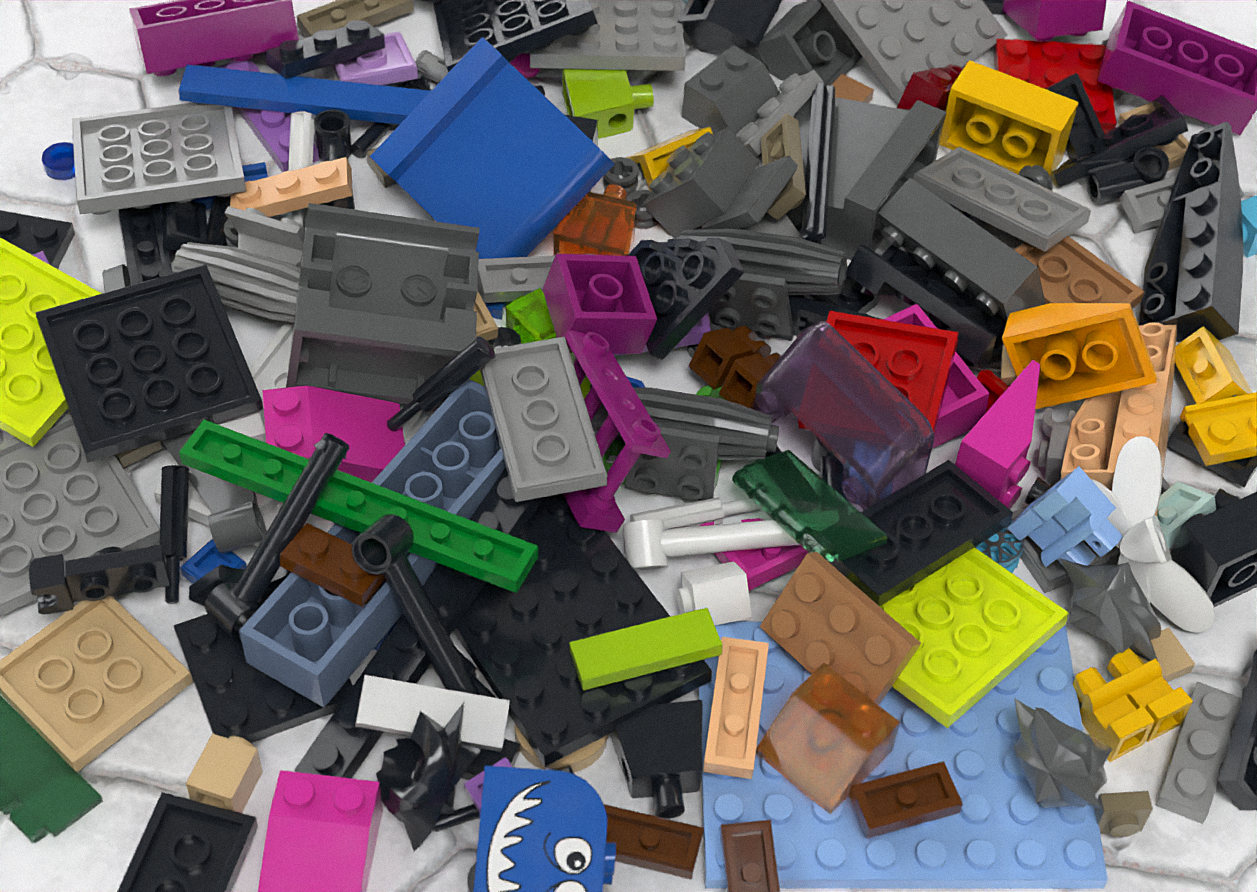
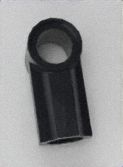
M1144 147L1135 154L1134 158L1087 170L1085 179L1091 201L1101 204L1116 200L1126 190L1164 180L1170 164L1169 158L1159 148Z

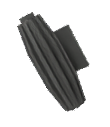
M733 228L681 231L678 238H673H690L695 241H707V238H721L732 244L745 273L709 310L711 324L719 325L723 328L735 329L745 325L751 330L760 331L767 335L781 334L792 336L794 328L789 296L841 294L847 274L846 252L802 238Z
M652 387L634 388L651 419L659 426L661 435L671 453L667 459L641 454L626 476L625 488L684 497L689 500L714 498L717 460H765L767 451H776L780 426L771 425V415L720 398ZM603 403L591 421L595 433L598 432L609 415ZM618 433L615 440L625 443L620 433Z

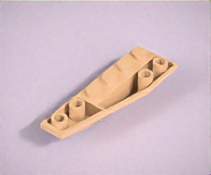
M1161 323L1138 325L1157 376V383L1085 399L1071 422L1061 469L1062 479L1080 466L1090 479L1100 482L1112 492L1119 453L1130 439L1138 436L1148 437L1156 444L1161 455L1163 479L1172 403L1177 337L1176 325H1163Z

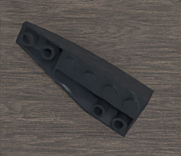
M689 0L677 22L683 25V30L701 52L728 50L733 45L740 49L757 48L763 40L782 0Z
M1227 121L1191 136L1145 266L1143 291L1145 292L1141 300L1139 325L1147 323L1176 325L1177 342H1182L1203 326L1218 340L1239 334L1243 278L1242 208L1232 130Z

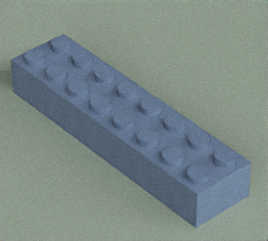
M468 379L454 390L372 483L469 520L506 468L485 387ZM336 523L327 532L350 544H353V541L361 534ZM408 551L405 555L423 586L439 563ZM291 572L239 630L248 664L320 706L325 707L401 617L403 611L386 580L382 582L366 604L361 607Z

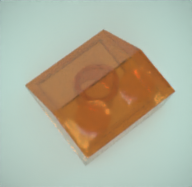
M823 663L791 694L757 746L756 754L831 814L849 796L851 786L862 783L892 752L900 721L831 667Z

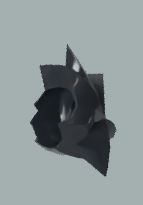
M464 702L445 727L420 711L411 737L396 739L398 746L383 752L382 768L376 773L377 780L380 783V798L388 811L404 823L413 851L419 848L433 831L440 815L455 814L453 804L456 785L481 751L480 748L461 741Z

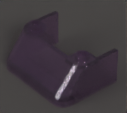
M818 321L804 329L758 382L754 410L771 415L772 423L786 418L792 412L844 464L842 490L851 503L858 504L863 510L926 474L934 443V432L928 419L829 323Z

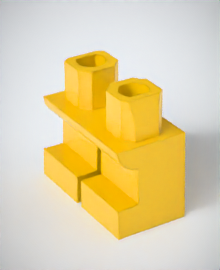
M1130 648L1110 659L1107 669L1115 678L1114 680L1107 683L1095 667H1090L1075 676L1073 686L1078 700L1082 704L1080 709L1082 724L1091 736L1112 748L1107 758L1109 762L1144 745L1145 741L1150 742L1182 725L1193 703V700L1181 687L1173 690L1162 677V669L1156 658L1144 663Z

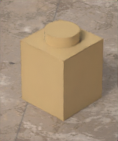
M212 733L185 783L190 800L242 813L263 773L258 749L243 738L231 736L228 739Z

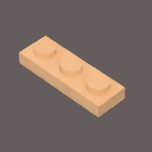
M347 157L332 161H324L317 165L294 171H285L281 174L255 181L245 182L246 191L237 192L230 196V207L244 211L246 208H253L262 212L267 217H272L307 208L308 203L323 204L353 196L352 168Z
M722 636L723 649L722 655H719L703 772L752 779L769 643Z

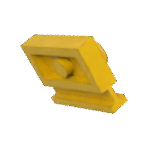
M1257 392L1184 406L1180 419L1182 422L1187 423L1189 427L1188 434L1205 466L1257 456Z

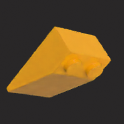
M1049 303L1009 314L1002 340L1016 376L1018 377L1032 360L1040 364L1035 409L1157 383L1154 367L1129 303Z

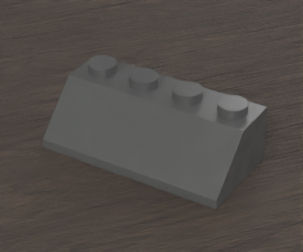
M910 178L878 212L883 227L881 233L888 242L897 248L903 245L913 252V258L925 269L931 270L935 268L943 274L945 282L955 291L962 293L965 290L974 296L976 304L987 314L994 316L997 313L1005 320H1008L1009 314L1012 312L1041 306L1046 303L1036 265L914 179Z

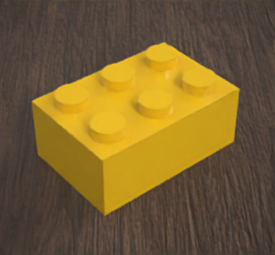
M969 60L950 89L939 145L951 150L962 147L1018 175L1020 170L1027 165L1031 167L1039 165L1047 171L1051 178L1053 176L1052 172L1057 169L1063 159L1079 102Z

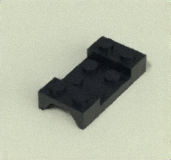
M860 244L846 270V275L856 281L854 286L860 292L870 297H876L877 295L894 296L895 294L900 300L909 305L918 304L929 312L927 316L933 323L945 329L950 328L949 331L958 332L956 353L968 366L973 367L975 365L1002 361V348L1004 345L1002 336L1007 320L997 313L991 316L984 312L976 304L974 296L965 290L962 293L955 291L945 282L943 275L933 268L927 270L913 258L912 254L902 247L897 248L891 244L880 256L866 245Z

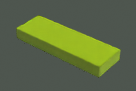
M707 607L569 642V648L582 689L587 690L722 655L723 644Z

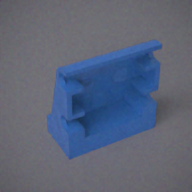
M483 37L370 156L437 222L480 228L476 252H479V259L527 257L615 165L592 140Z

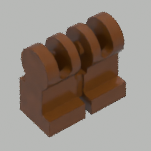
M745 325L736 328L734 331L726 327L703 333L688 366L714 390L721 387L719 394L726 401L756 411L761 404L772 400L783 402L788 399L799 387L803 377L802 373L794 366H785L786 360L779 353L770 354V345L764 340L756 341V333Z

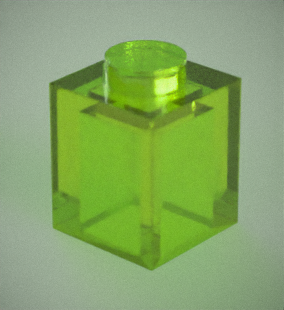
M541 288L527 295L517 297L506 306V327L515 330L520 335L522 344L557 338Z

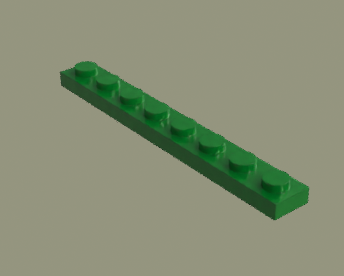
M207 420L201 422L179 451L183 465L282 503L286 500L309 461L305 457ZM336 470L335 474L330 478L328 486L311 513L359 533L364 532L384 515H397L403 518L413 531L414 542L409 552L515 593L518 592L538 558V546L339 470Z

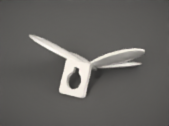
M1145 436L1132 438L1123 446L1119 453L1112 492L1100 482L1091 479L1116 507L1107 519L1123 535L1122 539L1115 545L1121 552L1118 564L1129 563L1131 565V571L1149 604L1151 602L1175 625L1189 632L1198 633L1206 631L1215 622L1213 603L1200 584L1185 569L1171 560L1172 557L1157 515L1155 516L1162 486V460L1160 452L1150 438Z

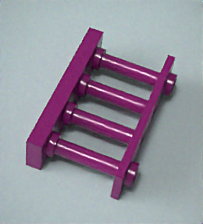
M568 329L564 337L576 356L573 366L579 385H581L586 376L592 384L591 389L584 398L590 421H592L602 403L609 414L595 435L601 457L603 458L618 433H620L626 444L607 472V485L562 494L580 527L617 533L625 518L615 502L614 494L641 454L667 459L671 450L663 439L659 426L651 419L611 352L608 341L594 332L585 334Z

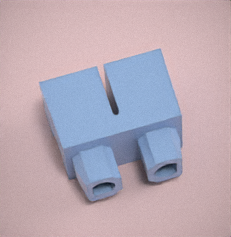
M1080 466L1030 503L1007 527L1019 541L1028 535L1043 550L1041 560L1045 567L1055 560H1059V558L1088 566L1096 555L1083 540L1102 557L1111 551L1123 537L1107 519L1116 507Z

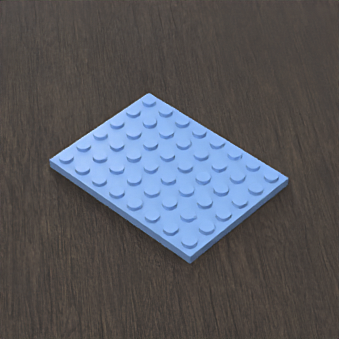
M735 621L715 626L720 640L723 636L769 643L752 779L703 772L719 656L704 659L712 670V681L697 688L698 700H702L701 795L704 828L705 888H726L720 825L771 820L780 889H1104L1108 878L1100 829L1094 807L1086 805L1085 807L1042 808L1039 802L1036 803V795L1013 749L1015 742L1021 736L1015 698L1034 710L1035 707L1043 708L1059 721L1083 732L1078 697L1073 686L1075 678L1066 625L948 728L893 687L890 688L872 716L862 720L760 628L763 621ZM944 761L963 803L960 813L867 839L849 796L851 786Z

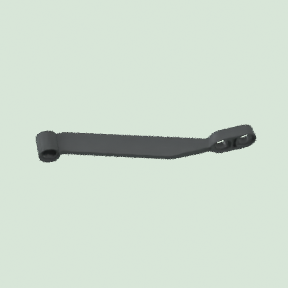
M124 264L102 272L105 293L130 286L127 267ZM194 431L161 440L177 464L189 468V481L211 511V515L208 516L209 528L218 551L224 554L262 541L267 530L258 507L255 492L183 465L179 451Z

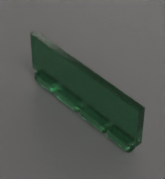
M790 450L765 458V460L745 465L733 475V483L750 499H753L754 503L772 520L776 521L808 553L818 552L829 563L834 561V558L840 562L887 543V535Z
M0 696V811L4 815L10 814L9 820L31 843L39 842L48 835V832L55 838L103 802L102 796Z

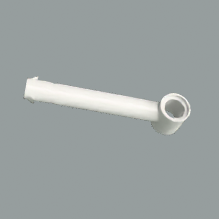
M838 514L804 518L797 517L664 530L663 520L628 522L623 524L625 557L634 570H648L667 567V557L792 546L804 543L814 544L816 538L840 525Z

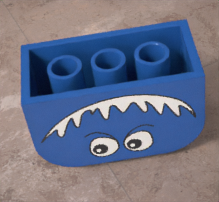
M485 765L473 892H603V884L612 885L616 843L606 842L607 815L602 799L597 791L581 777L565 771Z

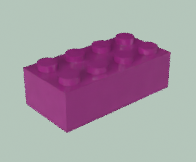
M172 0L129 8L140 58L146 73H154L155 76L172 75L177 72V68L186 67L187 64L212 67L215 65V61L230 58L231 61L235 62L251 59L255 53L265 52V50L278 47L284 41L299 40L292 0Z
M1127 0L1110 32L1098 81L1112 88L1144 98L1149 102L1163 95L1181 114L1191 116L1214 126L1227 121L1231 126L1232 133L1241 135L1257 111V50Z

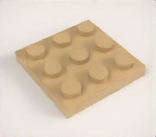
M107 596L99 601H80L74 606L73 610L65 612L0 660V694L76 772L193 682L191 672L112 596Z

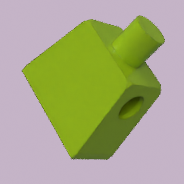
M562 69V95L567 115L598 120V139L630 132L634 125V109L654 106L651 84L630 86L626 70Z

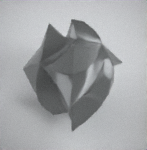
M1059 558L1074 585L1069 623L1106 640L1119 653H1123L1130 648L1135 654L1148 661L1157 659L1151 640L1160 637L1161 625L1131 571V565L1129 563L1086 566Z
M1015 698L1021 736L1015 742L1013 749L1036 795V803L1039 802L1042 808L1085 807L1088 805L1102 809L1095 794L1107 783L1106 772L1103 766L1112 748L1099 739L1059 721L1043 708L1035 707L1034 710Z

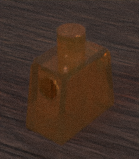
M609 185L605 188L603 194L589 191L555 228L553 233V256L556 254L627 256L633 250L637 205L632 201L626 200L628 195L625 189L618 185Z

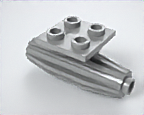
M228 206L225 215L238 231V248L187 242V244L181 245L180 250H177L175 260L172 263V273L206 264L223 305L273 321L294 323L305 232L304 227L296 221L288 218H282L279 221L268 218L265 214L253 208H246L244 211Z

